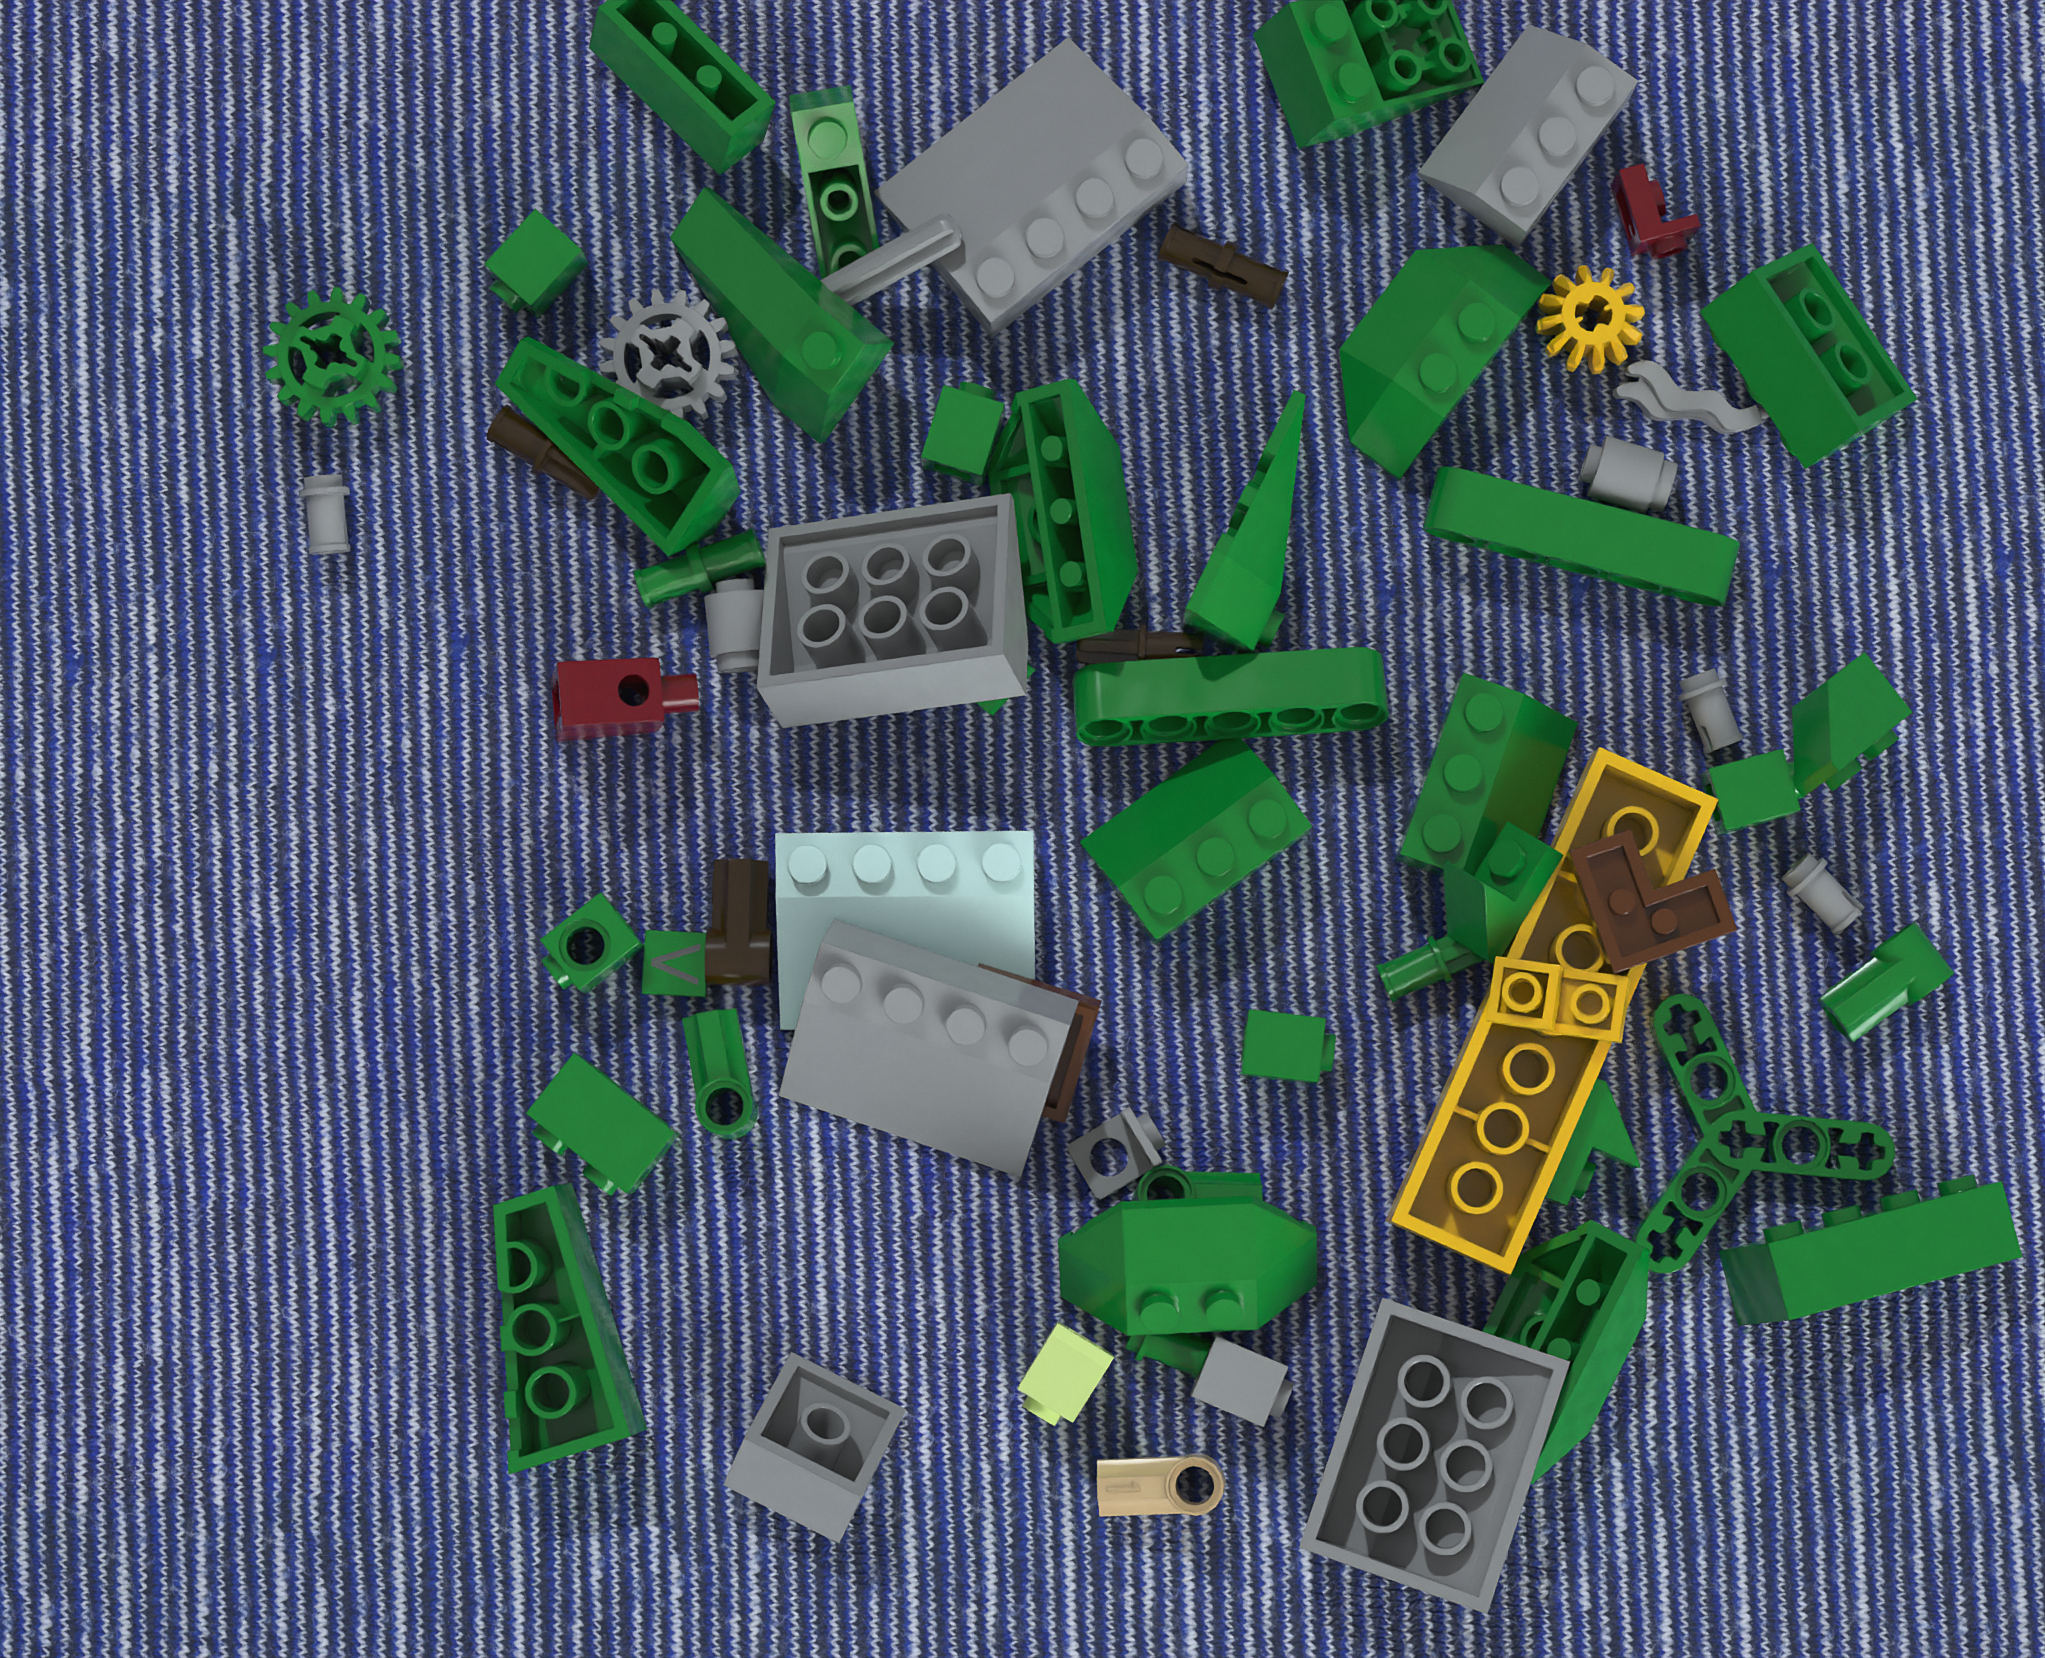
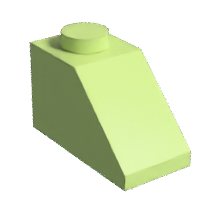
M1057 1321L1017 1388L1028 1395L1022 1406L1054 1426L1061 1416L1073 1423L1114 1359L1113 1354Z

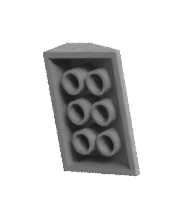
M1067 37L873 193L905 233L941 213H948L953 217L962 231L961 244L958 248L930 264L990 337L993 338L1186 184L1189 164L1150 117Z
M1010 493L769 529L757 690L782 728L1026 695L1028 634L1014 499Z
M834 919L821 940L802 1001L779 1096L1021 1177L1079 1001Z
M1382 1298L1299 1548L1488 1614L1570 1362Z

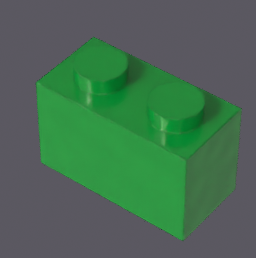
M577 1053L572 1054L526 1112L529 1117L538 1123L531 1133L560 1156L568 1148L588 1163L581 1173L610 1196L615 1193L618 1187L626 1194H633L680 1135L678 1131L586 1058Z

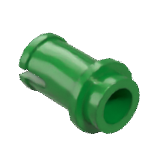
M1192 1333L1128 1336L1125 1349L1135 1352L1134 1359L1137 1361H1141L1145 1356L1190 1374V1377L1196 1379L1205 1362L1211 1339L1202 1338Z

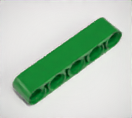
M1439 467L1437 469L1422 528L1424 532L1444 540L1713 607H1722L1726 604L1740 547V542L1718 533L1454 467Z
M1367 647L1097 663L1080 668L1074 673L1072 678L1076 736L1082 743L1094 747L1362 731L1380 726L1389 716L1383 658L1378 651Z

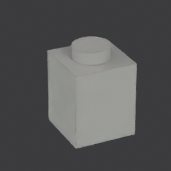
M1214 1335L1205 1362L1191 1389L1190 1396L1264 1427L1268 1415L1280 1419L1294 1383L1284 1379L1288 1366Z

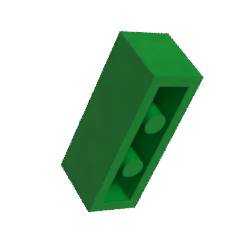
M607 0L598 7L589 49L719 175L764 141L776 102L671 0Z

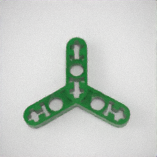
M1677 994L1663 999L1655 1006L1649 1023L1651 1034L1699 1134V1139L1636 1228L1632 1241L1649 1249V1255L1651 1254L1653 1246L1646 1240L1648 1234L1651 1231L1663 1234L1675 1219L1663 1214V1210L1668 1203L1681 1217L1698 1222L1699 1225L1693 1234L1686 1226H1681L1671 1242L1678 1249L1677 1255L1674 1258L1662 1256L1656 1262L1649 1257L1648 1271L1670 1274L1682 1269L1694 1255L1751 1171L1864 1181L1881 1177L1893 1165L1895 1157L1894 1142L1889 1133L1878 1125L1868 1122L1757 1112L1712 1016L1704 1003L1692 995ZM1674 1005L1677 1006L1681 1013L1692 1011L1695 1015L1697 1022L1689 1027V1033L1695 1046L1701 1045L1707 1039L1712 1048V1052L1694 1055L1682 1065L1679 1064L1675 1053L1688 1050L1683 1037L1679 1033L1668 1035L1664 1028V1024L1672 1019L1669 1008ZM1701 1063L1714 1064L1724 1073L1725 1088L1721 1095L1713 1100H1705L1698 1097L1691 1088V1073ZM1733 1121L1741 1123V1133L1752 1136H1766L1763 1123H1772L1774 1128L1768 1142L1771 1163L1761 1162L1765 1148H1742L1738 1153V1159L1730 1157L1729 1146L1719 1144V1134L1730 1131ZM1794 1127L1807 1129L1816 1139L1817 1149L1815 1156L1811 1161L1803 1165L1792 1163L1786 1158L1782 1150V1141L1785 1134ZM1828 1129H1836L1838 1131L1834 1143L1838 1144L1859 1143L1861 1133L1867 1134L1869 1145L1879 1147V1158L1869 1160L1866 1164V1171L1859 1169L1857 1158L1837 1155L1833 1156L1835 1169L1826 1168L1825 1164L1831 1150ZM1696 1173L1708 1176L1716 1187L1714 1203L1703 1211H1695L1689 1208L1681 1196V1188L1684 1181L1690 1175Z

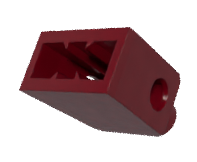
M659 658L557 662L550 679L556 742L658 732L663 725L664 714L699 711L696 673L661 676ZM630 688L637 691L641 697L642 704L639 706L627 705L621 700L618 690Z

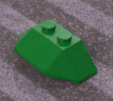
M1503 244L1416 250L1339 349L1349 444L1400 481L1533 309L1541 296L1550 287L1552 281Z
M1068 378L1015 394L1010 408L1013 413L1001 432L990 462L988 478L991 496L1010 493L1014 499L1025 615L1043 629L1045 636L1054 644H1062L1113 632L1138 573L1120 447L1076 379Z
M1253 1195L1121 1201L1089 1220L1075 1233L1070 1231L1058 1238L1060 1296L1127 1336L1258 1330L1317 1285L1316 1227L1305 1221L1298 1222L1285 1211Z
M1593 1220L1577 1226L1576 1230L1557 1236L1522 1253L1482 1331L1570 1362L1530 1484L1535 1483L1589 1434L1646 1319L1649 1249Z

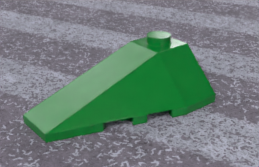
M704 187L670 236V239L718 317H724L729 327L728 333L772 404L815 441L824 443L892 348L894 342L836 293L830 291L823 282L710 187Z
M529 336L519 341L495 382V385L668 557L713 535L741 492L733 465L688 421Z
M1293 390L1263 450L1252 481L1249 480L1248 484H1246L1228 524L1229 529L1227 533L1222 532L1185 608L1183 627L1195 633L1203 632L1204 637L1239 654L1253 653L1257 644L1269 649L1285 614L1275 610L1281 594L1305 403V394Z

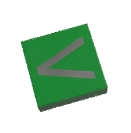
M645 930L642 994L707 998L708 985L705 982L706 933Z

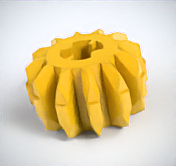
M1587 265L1578 267L1575 275V284L1568 277L1560 274L1552 283L1557 296L1543 294L1539 300L1538 307L1550 316L1538 320L1535 326L1536 333L1556 335L1547 345L1545 353L1548 357L1558 355L1563 349L1570 352L1571 354L1565 364V369L1574 372L1582 357H1587L1591 373L1594 375L1600 374L1604 369V355L1616 365H1621L1628 357L1623 344L1637 345L1641 340L1642 332L1630 323L1642 319L1645 314L1644 307L1637 304L1624 305V302L1635 291V287L1630 282L1623 284L1616 291L1609 285L1615 273L1612 268H1605L1598 282H1593L1591 271ZM1587 308L1593 309L1600 314L1596 320L1598 324L1592 332L1580 327L1583 317L1575 318V316H1582Z

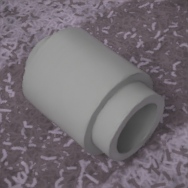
M1606 435L1601 447L1589 444L1578 480L1589 483L1588 497L1644 514L1648 508L1663 512L1674 483L1678 464L1664 460L1663 452Z
M734 579L717 582V593L704 597L710 658H717L718 673L758 671L764 590H755L753 579Z

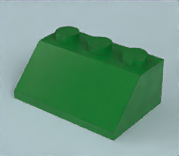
M1813 243L1753 270L1699 311L1709 325L1712 339L1719 348L1727 352L1743 376L1748 393L1756 402L1762 404L1780 431L1779 434L1783 445L1792 455L1798 458L1804 469L1836 453L1918 399Z
M1463 673L1456 682L1394 860L1443 878L1444 862L1448 860L1474 876L1507 821L1538 839L1578 722L1524 693Z
M1241 738L1223 739L1216 742L1080 841V844L1152 943L1156 945L1307 835L1312 825L1276 776Z

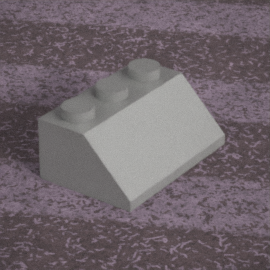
M1528 25L1417 173V176L1516 248H1519L1627 104L1638 80L1588 44Z

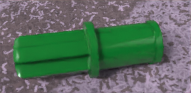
M1431 935L1426 937L1429 944L1384 964L1380 963L1376 965V968L1393 1003L1402 996L1442 979H1445L1446 983L1449 984L1453 982L1451 975L1485 961V959L1448 935L1438 940H1435Z

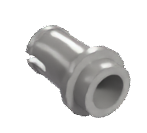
M331 474L305 477V489L299 491V498L306 499L310 541L309 554L326 555L351 551L350 544H348L344 496L350 494V488L343 486L342 475Z
M1715 668L1679 681L1683 694L1678 695V699L1680 702L1686 700L1704 745L1703 750L1705 753L1744 739L1738 729L1722 687L1728 683L1726 677L1719 679Z
M1807 853L1782 877V880L1789 886L1786 893L1790 897L1797 894L1830 928V931L1837 935L1853 922L1865 907L1860 902H1857L1825 869L1828 862L1823 857L1817 861L1811 853Z

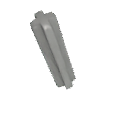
M941 213L820 281L830 291L836 293L850 306H853L958 248L963 237L962 231L950 214Z

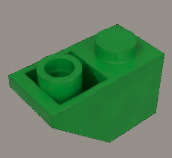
M1865 652L1792 707L1795 788L1802 797L1824 782L1831 791H1834L1863 768L1856 760V757L1862 753L1870 762L1900 738L1892 728L1912 713L1911 709Z

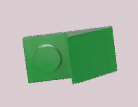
M1507 821L1474 876L1446 860L1443 869L1447 935L1485 960L1495 964V957H1502L1564 855Z
M1599 1078L1596 1079L1544 1197V1200L1555 1205L1567 1206L1571 1196L1578 1199L1583 1197L1596 1167V1164L1587 1161L1591 1151L1629 1168H1640L1638 1157L1606 1081Z

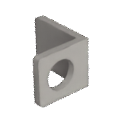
M1128 1107L1121 1111L1120 1114L1068 1145V1152L1095 1197L1103 1199L1163 1163L1157 1151L1166 1146V1143L1147 1112L1136 1118L1131 1108ZM1106 1138L1120 1141L1128 1153V1162L1125 1169L1120 1174L1111 1177L1097 1173L1090 1162V1153L1093 1146L1098 1141Z

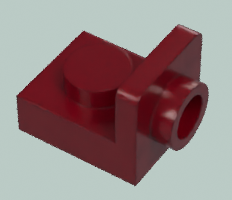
M1644 163L1619 170L1610 187L1631 257L1650 252L1651 258L1656 260L1676 255L1688 249L1687 241L1691 240L1701 227L1698 215L1694 214L1662 223L1660 217L1666 215L1664 195L1656 179L1649 181Z

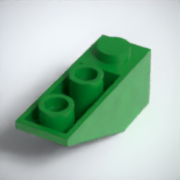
M851 85L789 95L791 117L821 280L880 248Z

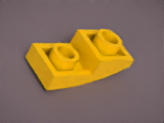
M1496 956L1486 1021L1622 1044L1631 979L1626 976L1563 968L1561 965Z

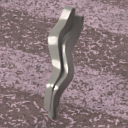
M1638 361L1627 366L1624 369V374L1629 377L1638 378L1637 382L1624 383L1613 390V396L1616 399H1626L1634 402L1640 407L1647 418L1655 421L1695 419L1708 424L1721 434H1734L1762 424L1763 419L1770 417L1763 406L1757 408L1756 405H1753L1746 409H1736L1726 401L1721 393L1715 390L1684 391L1675 384L1660 364L1653 361Z

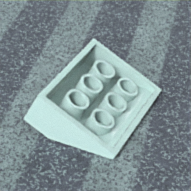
M1034 831L775 833L780 1030L796 1029L802 1001L821 940L834 919L974 966H978L981 963L1035 980Z

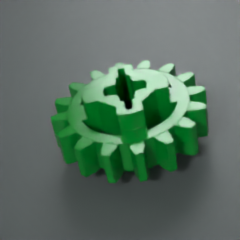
M340 287L333 288L330 302H323L315 290L308 291L309 307L301 310L297 305L288 302L285 307L292 318L287 325L280 322H271L269 326L280 340L279 344L263 346V354L268 359L278 362L277 366L265 372L266 378L272 385L286 384L279 391L277 398L286 407L300 400L297 407V415L306 422L318 410L320 411L322 423L328 428L334 427L338 413H344L353 425L359 424L360 415L358 408L366 405L369 409L378 413L382 408L375 397L380 390L395 393L398 389L387 374L388 371L404 369V362L400 356L389 353L390 349L402 343L401 338L396 330L381 332L388 324L390 318L382 308L367 315L370 301L365 295L359 293L351 304H347L346 295ZM333 319L330 325L314 330L309 329L318 322ZM365 329L368 331L374 346L373 363L362 355L360 349L365 338L363 336ZM313 348L323 353L325 351L336 353L340 349L354 367L344 362L342 364L331 362L327 366ZM294 352L304 358L307 367L302 377L305 381L302 386L297 380L294 371ZM355 384L359 386L348 394L334 397L337 390Z

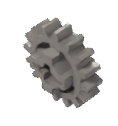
M659 289L652 290V306L643 308L636 299L632 298L628 303L633 316L628 321L614 315L610 319L613 328L618 333L617 338H604L600 341L601 349L613 356V360L599 365L602 376L618 378L615 383L686 420L685 413L693 410L704 421L709 417L704 404L706 400L711 398L724 403L727 399L725 392L718 385L720 380H736L737 376L735 368L723 362V359L737 354L735 342L718 340L729 329L726 320L722 317L708 322L707 320L712 310L710 303L704 299L694 309L689 308L686 291L683 290L677 292L673 303H665ZM675 320L671 327L654 330L647 327L659 321ZM702 335L707 340L710 348L708 371L695 358V350L701 343L700 338ZM650 347L658 353L662 351L669 355L677 348L680 360L687 371L679 366L675 368L669 364L659 371L660 365ZM629 348L634 350L636 355L641 358L642 368L636 375L637 380L635 383L631 381L627 369ZM683 388L690 391V393L678 398L661 399L666 391Z

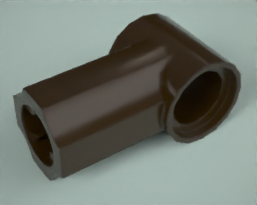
M736 858L714 860L712 927L707 928L705 941L706 985H771L773 933L772 929H768L769 861Z

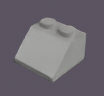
M791 1352L747 1431L723 1485L840 1543L906 1409Z

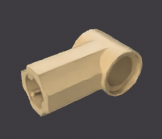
M1194 1453L1186 1456L1097 1460V1499L1100 1517L1158 1514L1198 1516L1206 1514L1215 1508L1225 1491L1226 1479L1223 1469L1216 1460L1204 1454ZM1196 1466L1202 1467L1209 1472L1213 1478L1214 1490L1208 1499L1201 1502H1193L1183 1497L1179 1491L1178 1477L1184 1469Z

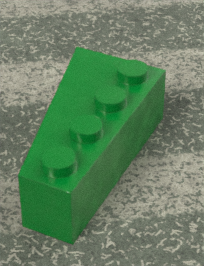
M566 1183L550 1186L493 1205L497 1283L502 1297L503 1325L500 1326L501 1351H505L507 1391H504L505 1418L509 1419L510 1450L507 1451L508 1475L621 1440L646 1430V1422L573 1184Z

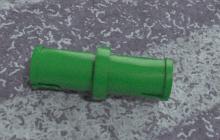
M753 527L746 529L745 532L704 547H700L699 543L696 542L685 548V554L642 570H634V577L647 609H651L654 605L698 589L703 594L715 590L714 583L757 567H765L766 559L758 536Z

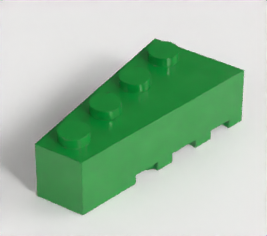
M1975 1174L1961 1176L1936 1183L1939 1195L1920 1199L1917 1189L1879 1198L1881 1210L1862 1214L1859 1204L1832 1210L1821 1214L1822 1225L1803 1229L1801 1220L1762 1229L1765 1238L1763 1240L1718 1251L1738 1326L1789 1321L2021 1258L2022 1253L2002 1181L1978 1185Z

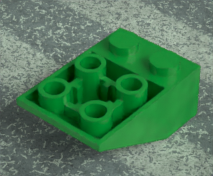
M1299 0L1288 3L1253 33L1298 149L1354 135L1480 87L1485 83L1451 0Z

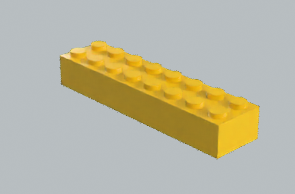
M1599 747L1590 755L1550 847L1564 856L1502 957L1610 974L1567 852L1631 829L1653 890L1684 880L1719 799ZM1647 963L1613 974L1626 976L1631 979L1628 1005ZM1491 979L1385 1221L1497 1272L1511 1275L1612 1042L1487 1022L1486 1016L1492 984Z

